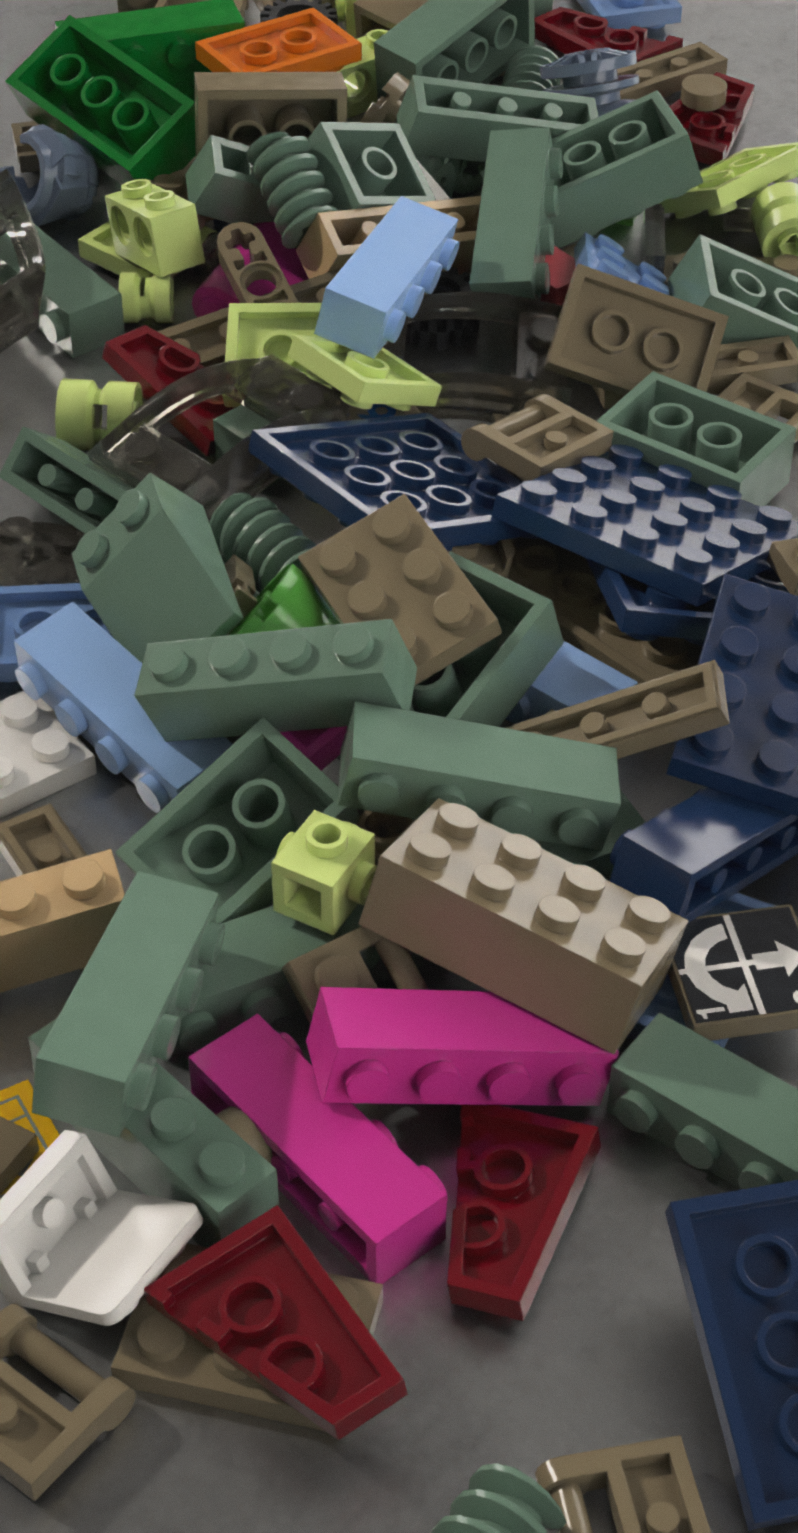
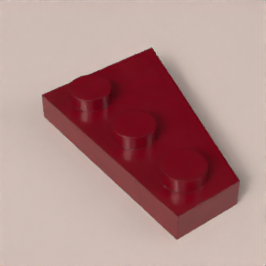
M564 7L556 8L534 18L535 39L545 43L548 48L564 54L597 48H611L622 51L636 50L637 62L683 47V38L669 35L664 42L647 37L648 29L632 26L629 29H613L608 27V20L606 18Z
M719 72L713 75L722 78L727 83L726 102L722 107L713 111H696L686 107L681 102V99L669 106L688 132L696 160L710 166L727 158L753 103L755 89L754 84Z
M146 325L106 341L102 359L125 381L139 382L142 387L143 398L206 457L214 454L213 419L236 408L225 407L222 396L224 377L201 365L199 354ZM270 407L284 417L288 407Z
M461 1105V1145L457 1149L456 1162L458 1177L456 1208L453 1209L447 1279L450 1300L452 1304L524 1322L601 1148L599 1127L501 1105Z
M278 1205L143 1289L146 1300L151 1307L337 1440L342 1439L408 1395L403 1377Z

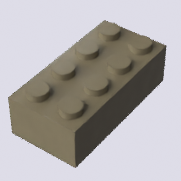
M438 798L380 856L359 925L615 1054L661 989L689 920L669 911L662 902L654 898L638 896L605 880L601 873L591 867L573 864L542 849L535 840L528 836L512 834L479 818L477 813L467 806L448 803Z

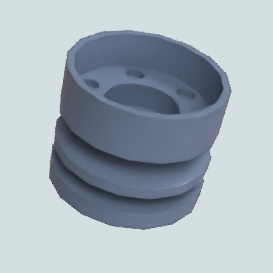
M597 48L565 54L552 63L540 66L541 79L562 78L563 81L562 85L553 86L543 91L595 98L598 116L600 117L637 100L621 99L620 90L638 84L640 82L639 74L618 75L617 72L619 68L637 64L636 50L622 51L611 48Z

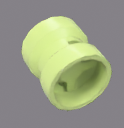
M137 272L120 273L118 291L122 296L124 323H138L142 318H152L157 324L173 323V274L159 277L155 274L152 277H141Z

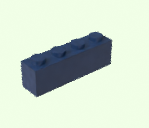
M701 788L692 797L670 809H663L655 818L635 829L626 830L618 838L610 855V863L614 866L610 882L638 896H648L662 902L669 911L689 920L688 923H690L798 854V816L711 788Z

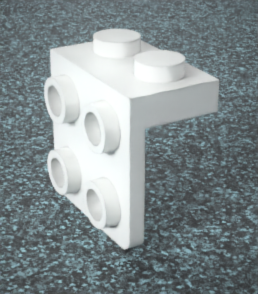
M64 1130L0 1199V1290L10 1304L15 1303L23 1307L104 1326L116 1324L135 1309L140 1298L145 1293L144 1288L153 1283L169 1263L183 1252L186 1243L201 1227L203 1217L194 1203L117 1190L86 1133Z

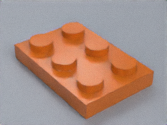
M314 7L195 42L196 59L212 72H336L345 65L362 60V43Z

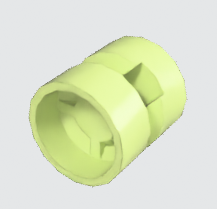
M778 182L766 187L757 195L752 204L750 216L764 257H777L783 254L798 257V184Z
M63 378L60 381L55 408L56 438L67 441L83 451H91L97 443H101L107 452L137 453L139 451L144 420L143 391L139 382L108 381L104 388L101 389L98 388L94 380ZM102 405H107V427H102Z

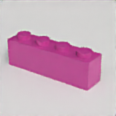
M320 987L306 1039L322 1103L600 1106L610 1080L611 1065L617 1060L619 1055L618 1050L615 1054H612L490 991Z
M257 1013L188 1057L191 1093L215 1115L229 1106H234L251 1119L261 1133L265 1143L272 1150L271 1165L277 1169L278 1190L368 1281L384 1284L446 1239L448 1196L439 1177L427 1166L421 1165L418 1167L398 1148L392 1133L379 1120L373 1119L370 1121L352 1103H322L313 1067L305 1059L297 1042L288 1033H278Z

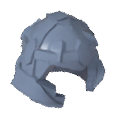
M44 124L32 126L27 132L21 134L20 143L30 144L36 151L40 166V180L35 186L28 188L23 177L15 176L14 166L1 167L0 186L5 203L11 209L15 208L37 227L61 218L72 221L89 210L93 205L92 198L97 196V189L99 187V172L92 152L81 143Z

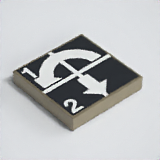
M791 904L699 916L687 924L668 971L687 1028L710 1041L798 1029V919Z

